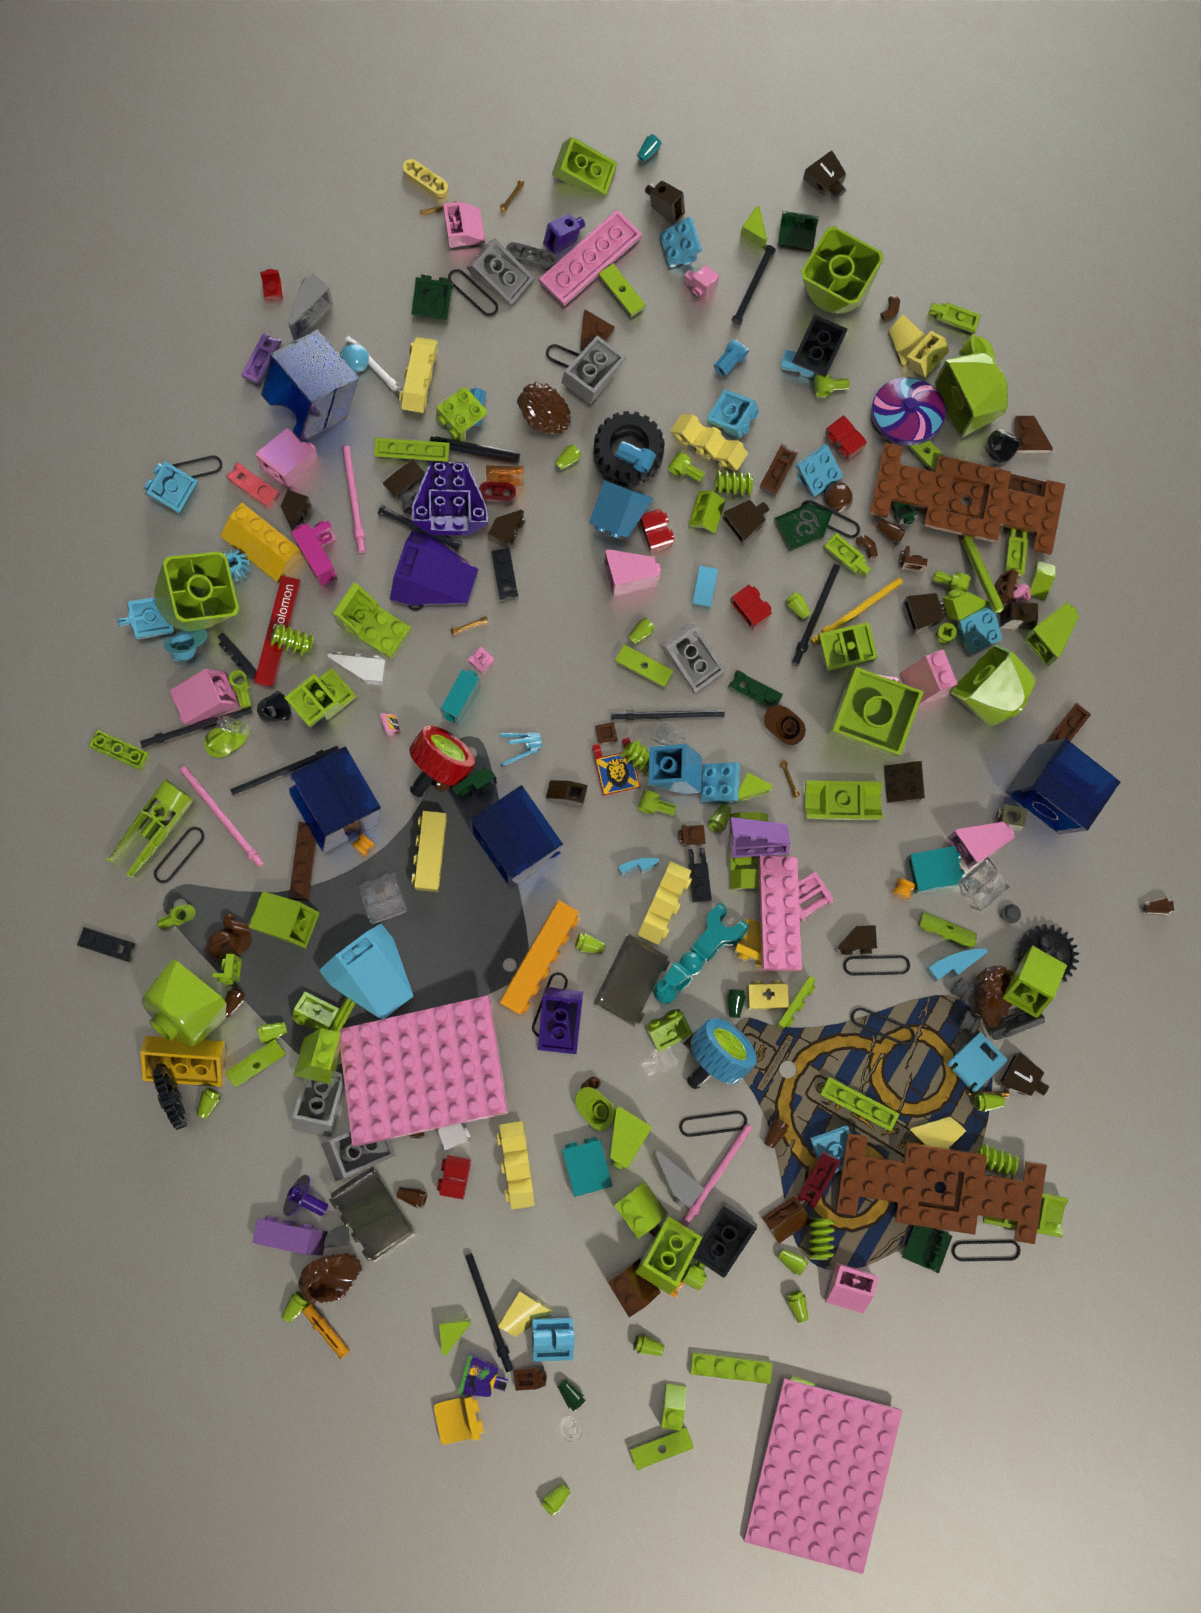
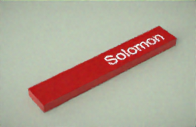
M281 576L254 680L256 685L274 687L284 644L280 649L278 648V642L271 646V636L277 623L278 627L281 624L285 625V630L289 627L301 583L300 579Z

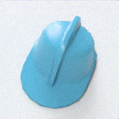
M205 629L181 631L175 636L168 638L164 642V648L171 653L175 662L191 659L196 654V647L200 646L207 639L208 633Z

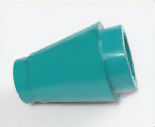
M653 134L647 136L636 156L639 160L645 162L660 149L662 142Z

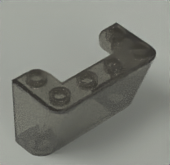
M374 1166L330 1193L331 1198L329 1199L334 1209L339 1208L342 1213L340 1218L346 1227L349 1225L353 1230L351 1236L357 1244L360 1242L364 1250H362L365 1258L373 1262L416 1234L415 1229L407 1217H404L383 1184L384 1181Z

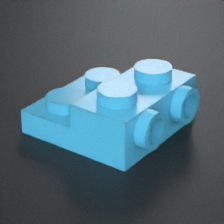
M724 389L706 420L710 424L723 428L725 433L741 438L743 434L748 433L751 420H755L758 417L759 408L755 400Z
M166 461L162 465L158 463L153 471L156 474L153 481L149 479L143 488L146 490L144 495L179 514L198 481Z

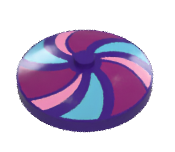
M903 377L887 382L878 390L872 403L871 415L877 430L890 441L902 445H918L929 441L940 431L944 423L946 407L941 394L931 384L921 379Z

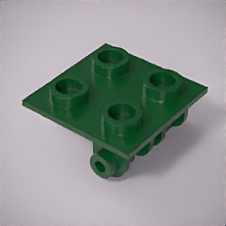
M788 210L782 211L778 245L813 250L819 217L805 213L789 212Z
M914 1225L902 1258L939 1273L953 1236L949 1235L948 1232L935 1228Z

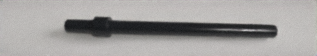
M833 564L801 642H798L796 646L797 651L792 660L793 665L799 666L803 654L807 652L808 642L839 572L840 566L838 564Z
M250 706L164 734L160 732L154 734V737L141 740L140 744L142 748L154 744L161 745L167 740L253 714V710Z
M626 710V712H611V720H626V722L634 721V719L725 717L724 710L650 712Z
M338 745L325 751L322 749L315 752V755L231 788L230 791L235 796L319 761L321 763L327 760L326 758L340 753Z
M472 1253L468 1254L465 1258L498 1348L496 1352L498 1357H501L505 1371H512L514 1369L508 1355L510 1353L508 1346L504 1344Z

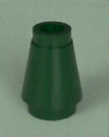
M729 989L728 994H726L729 1017L741 1018L746 997L744 990Z
M567 1379L557 1387L568 1409L571 1408L573 1412L586 1402L583 1398L584 1395Z

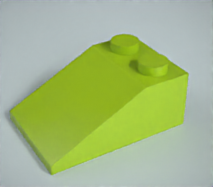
M570 137L561 146L552 176L567 184L605 196L617 162L576 138Z
M668 1216L643 1256L635 1273L670 1294L678 1287L702 1237Z

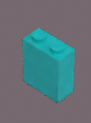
M469 669L467 671L461 670L440 708L442 718L458 726L460 725L480 689V679L477 677V673Z
M956 846L913 853L907 857L912 882L916 885L914 888L915 894L956 887L964 883L965 873L960 868L961 855L959 850H956Z
M596 1137L585 1139V1144L578 1146L576 1142L565 1145L566 1149L562 1150L574 1197L613 1187L601 1139L596 1140Z

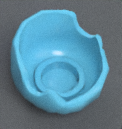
M347 345L340 352L339 361L348 373H356L366 369L369 363V355L361 345Z

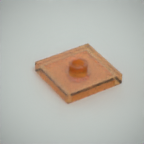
M486 465L487 481L524 486V466Z

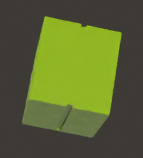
M855 667L849 673L843 695L827 734L892 758L900 756L924 691Z

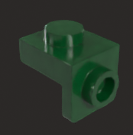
M899 502L892 503L898 525L913 524L918 518L919 512L915 511L914 506Z

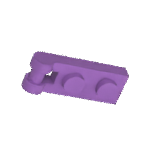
M263 333L241 374L242 378L259 385L282 341L278 338L273 339L269 334Z

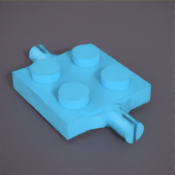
M155 597L127 602L128 617L117 618L118 627L130 625L133 629L135 640L173 634L174 632L173 626L160 615Z

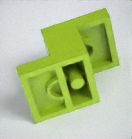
M869 622L818 634L827 671L878 658Z
M331 667L319 678L314 673L284 698L310 728L323 717L328 721L357 696Z

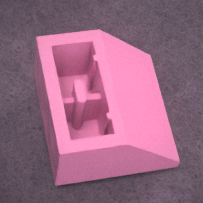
M464 202L443 204L449 248L485 243L480 208Z
M835 1263L825 1302L864 1314L874 1296L879 1277L866 1271Z

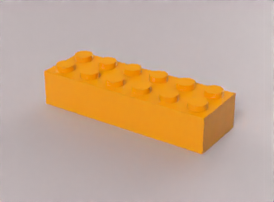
M560 900L555 903L498 1005L517 1016L521 1013H526L531 1004L528 1000L531 996H536L541 987L538 985L539 981L547 977L550 968H548L550 962H555L560 954V951H558L559 946H563L570 936L567 932L569 929H573L580 918L577 917L579 911Z

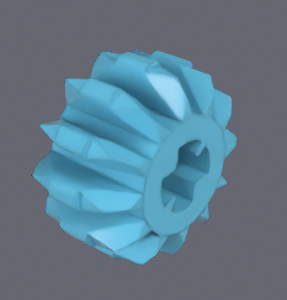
M229 549L228 555L222 552L227 556L231 577H234L236 581H239L238 576L240 575L245 578L244 572H249L250 570L247 567L250 561L246 559V554H241L238 549L235 553H233L232 549Z

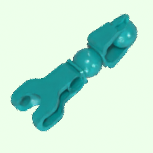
M723 903L717 904L707 915L706 931L690 948L691 951L684 953L680 958V962L674 963L663 980L656 983L653 990L655 999L661 1004L673 1002L677 994L690 985L693 979L692 975L701 972L704 964L723 946H733L742 940L749 930V924L745 921H740L734 927L724 926L721 921L727 914V908Z

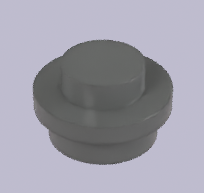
M1009 904L1002 909L1001 915L1005 922L1013 924L1020 920L1021 910L1018 906Z

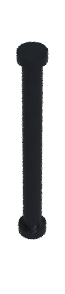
M766 245L763 258L736 315L731 319L737 325H741L742 317L771 255L776 251L771 245Z
M385 505L380 506L378 515H384L420 533L430 535L413 524L412 520L387 509ZM430 535L434 539L455 548L457 552L460 551L463 545L462 541H455L445 535Z

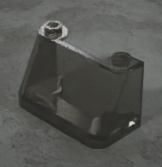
M627 934L592 1006L633 1027L636 1023L640 1024L645 1015L642 1013V1010L661 971L666 972L670 961L667 960L669 956L638 938Z

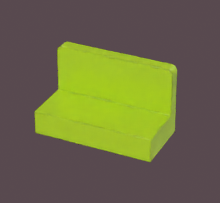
M713 490L698 491L688 525L692 528H705L711 533H716L725 505V499Z

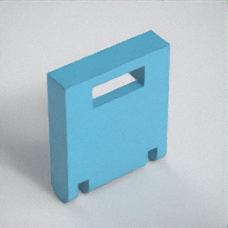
M978 1031L946 1064L951 1067L956 1062L957 1065L952 1071L967 1087H970L975 1082L976 1084L971 1088L975 1093L1008 1059ZM985 1043L996 1056L990 1059L980 1046Z

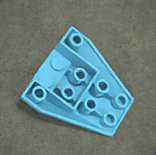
M382 923L364 933L319 969V972L332 988L381 1020L387 1018L414 997L395 941Z

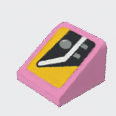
M381 714L380 717L388 736L401 732L395 714Z

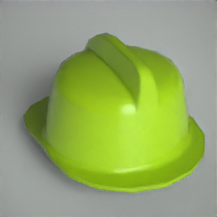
M972 334L971 338L964 342L963 348L959 350V354L962 356L985 353L995 361L994 349L990 342L976 334Z
M231 720L213 728L204 739L206 752L212 757L222 758L235 751L247 739L248 731L246 726L240 721Z
M584 1087L578 1091L575 1096L576 1108L590 1126L598 1131L610 1128L613 1124L615 1113L613 1103L595 1088Z

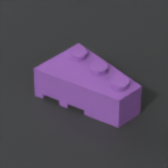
M731 817L729 830L731 858L789 854L791 842L788 824Z
M265 1216V1219L257 1218L252 1243L305 1255H323L324 1241L328 1231L314 1229L313 1225L301 1223V1226L295 1225V1221L283 1219V1222H278L277 1217Z

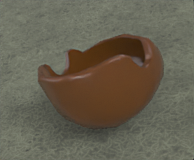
M836 482L830 484L825 489L824 500L829 508L842 512L851 506L853 494L848 485Z

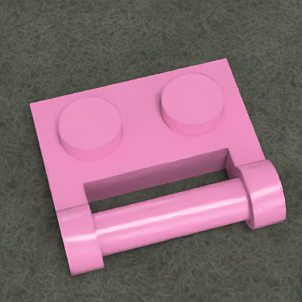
M816 871L798 882L800 921H804L807 919L806 916L825 904H830L834 901ZM817 893H822V898L803 910L801 909L800 904Z

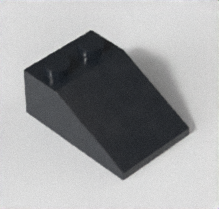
M814 314L792 363L826 378L848 329Z
M724 1202L704 1232L693 1258L725 1278L757 1230L758 1224Z

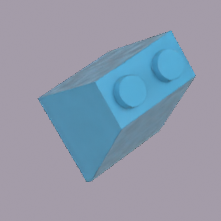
M604 480L589 523L595 525V529L604 533L606 530L610 531V536L620 538V535L628 537L651 504L653 497Z
M687 744L650 747L649 785L681 794L701 793L702 756Z

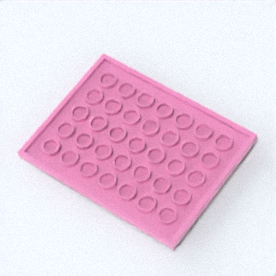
M488 995L342 1028L339 1031L342 1040L340 1051L352 1146H361L508 1113L491 999Z
M783 1378L743 1539L744 1542L863 1574L902 1410Z

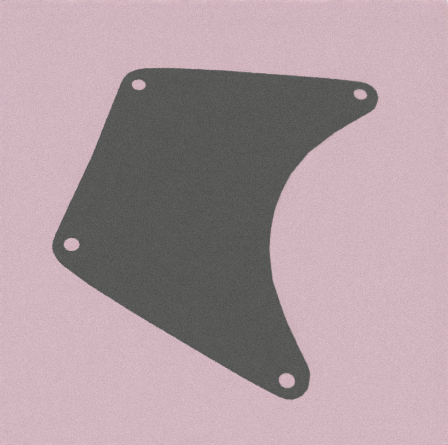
M473 736L461 738L460 740L468 747H473L477 751L475 766L467 777L483 767H486L488 771L492 770L484 743L479 738ZM434 780L409 822L384 848L350 871L330 880L312 885L309 901L291 899L320 912L306 949L259 933L250 928L251 945L247 951L238 956L242 958L240 981L233 982V985L230 986L246 994L244 997L245 1002L267 1024L285 1022L288 1033L280 1037L298 1055L304 1038L314 1033L311 1028L299 1025L292 1019L293 1010L303 993L307 992L340 1009L346 996L332 988L319 972V969L364 933L381 923L395 941L414 995L413 998L387 1018L487 996L510 983L527 954L529 945L517 876L496 784L492 788L493 791L486 796L481 795L478 797L475 791H473L472 796L468 799H460L458 801L454 796L453 789L443 792L435 790ZM423 811L446 813L447 815L439 892L415 890V885L411 884L412 874L416 873L417 868L414 865V855L418 854L419 847L416 846V837L421 833V828H418L419 816L423 815ZM183 884L167 893L164 898L163 908L167 915L170 914V911L174 909V902L177 899H184L187 904L194 907L196 912L194 919L179 926L175 924V926L218 973L224 974L222 963L215 962L207 955V941L214 933L226 928L222 922L226 914L233 915L235 917L234 921L250 924L251 917L254 915L262 892L233 891ZM290 890L281 892H268L290 899ZM185 911L181 912L183 918L186 917ZM508 958L516 961V968L511 972L503 968V962ZM356 1003L343 1028L381 1019ZM342 1063L337 1065L336 1072L343 1073Z

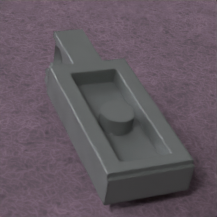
M1023 1010L1001 1018V1022L997 1024V1027L990 1028L991 1037L995 1041L1015 1035L1045 1023V1017L1042 1013L1036 1018Z

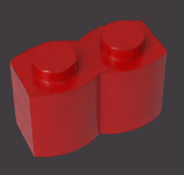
M844 415L826 428L825 437L827 441L837 446V451L843 458L845 457L849 460L866 447L867 441Z
M662 509L644 513L640 518V523L650 553L672 547V541H675L673 531L667 527L669 523L667 513H663Z
M749 584L733 595L730 602L753 630L771 616L772 608L768 602L760 599L758 589Z
M447 1155V1158L442 1160L441 1171H444V1174L437 1184V1191H440L439 1195L464 1200L471 1159Z

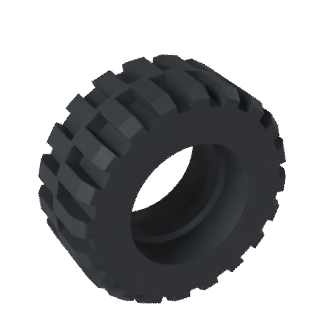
M623 411L622 415L615 413L612 419L610 417L606 418L604 425L600 424L594 438V461L599 472H604V477L607 480L612 478L615 484L621 482L623 486L629 487V483H633L634 486L640 485V481L645 483L649 481L650 476L654 477L657 473V469L662 464L665 442L662 438L663 433L661 429H657L658 424L655 421L650 422L649 416L644 415L642 417L640 412L634 411V414H629V411ZM624 436L639 439L647 449L656 454L649 472L642 473L635 469L632 464L617 458L611 450L612 443Z

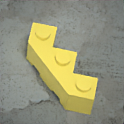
M416 337L414 343L410 344L409 354L411 356L409 366L405 368L404 378L406 380L404 389L400 392L399 402H402L401 409L424 413L427 406L428 388L432 382L433 364L437 358V340Z
M680 414L670 430V433L686 447L690 444L697 449L696 453L708 460L712 457L719 461L718 465L724 469L737 471L748 454L743 443L738 440H726L721 435V431L716 427H703L699 419L693 414Z
M670 861L637 936L658 945L662 938L666 939L670 930L667 928L669 920L673 913L677 914L681 905L678 903L683 889H688L692 879L689 878L691 870Z
M523 1121L499 1125L500 1133H497L498 1145H502L504 1154L501 1169L502 1174L506 1173L508 1190H505L506 1202H510L511 1210L535 1206Z

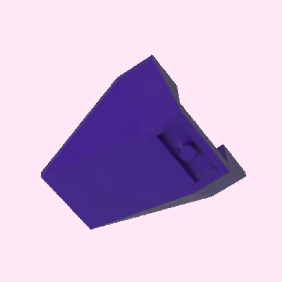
M430 461L412 504L413 524L430 535L468 536L488 525L487 505L467 462Z
M412 530L405 541L394 574L390 600L404 605L468 604L478 568L430 535Z

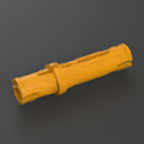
M312 1303L302 1311L313 1325L312 1328L320 1333L339 1359L343 1358L350 1351L328 1325L327 1319L319 1314Z

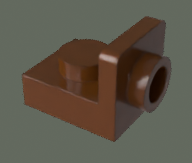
M906 545L904 551H901L899 556V562H902L901 569L923 572L927 566L928 559L920 555L909 556L910 546Z
M682 825L681 830H678V841L682 842V847L705 845L704 825Z
M543 1365L513 1370L515 1391L536 1390L546 1386L547 1374L544 1371Z

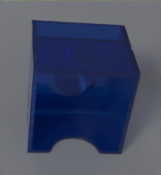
M317 329L296 340L294 344L292 342L270 354L261 396L270 406H284L293 412L296 417V425L292 432L302 443L347 418L359 377Z
M1063 738L1037 745L1005 793L1057 834L1061 835L1088 831L1121 781L1068 739Z
M346 746L290 774V779L295 782V785L289 788V795L322 853L377 826L381 807Z
M522 785L470 819L471 833L510 889L561 856V852L558 850L563 847V843Z

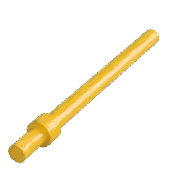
M900 577L896 578L832 625L825 626L821 629L820 633L839 629L903 583ZM818 634L810 639L814 646L820 642Z

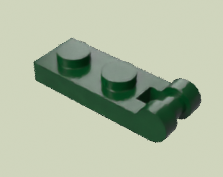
M736 670L734 673L735 678L728 685L730 690L767 709L778 705L783 696L782 693L760 683L739 670ZM741 681L746 683L744 688L739 686Z

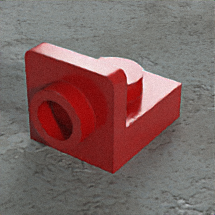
M267 269L260 272L264 299L283 298L279 270Z

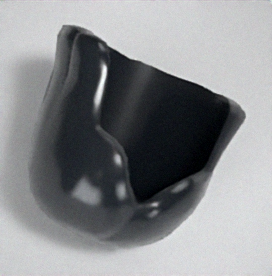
M995 430L987 439L989 451L1002 464L1012 459L1021 446L1020 438L1013 436L1005 430ZM999 445H1001V449H999V450H994V449L997 448Z
M281 691L274 692L258 703L257 713L263 722L273 724L291 719L290 705L285 700V695ZM271 708L275 709L276 715L274 717Z

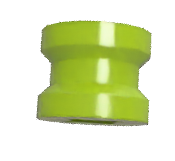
M943 623L935 633L936 640L943 645L951 643L957 634L956 627L951 623Z

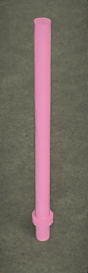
M186 766L180 768L179 771L246 852V857L249 860L251 859L257 867L261 866L264 862L257 855V850L252 849Z

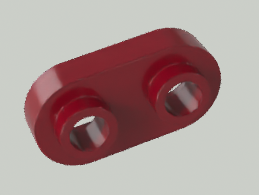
M486 481L479 487L484 501L510 503L516 497V489L511 483ZM489 490L492 493L490 495H486L485 492ZM509 492L510 495L504 496V493Z

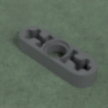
M511 242L506 246L510 253L513 249L517 250L513 256L520 264L548 271L557 263V256L551 251L516 242ZM534 253L537 257L534 260H529L526 255ZM539 255L542 256L541 262H539ZM548 258H551L552 261L547 264L546 261Z

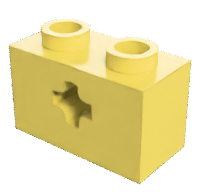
M930 331L907 356L911 370L926 377L949 353V349L944 337Z
M779 980L771 981V984H763V981H752V985L747 986L748 1010L789 1008L788 984H783V981ZM766 990H768V993L772 994V996L768 1000L766 996H763V993H765Z

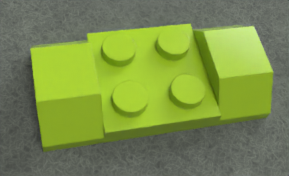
M806 780L804 792L806 819L883 820L881 810L882 781Z
M737 812L730 814V821L731 817L768 822V814L761 812ZM730 851V890L759 889V856L731 858Z
M1043 1193L1037 1233L1062 1238L1063 1214L1069 1198ZM983 1216V1223L1012 1229L1016 1228V1221Z

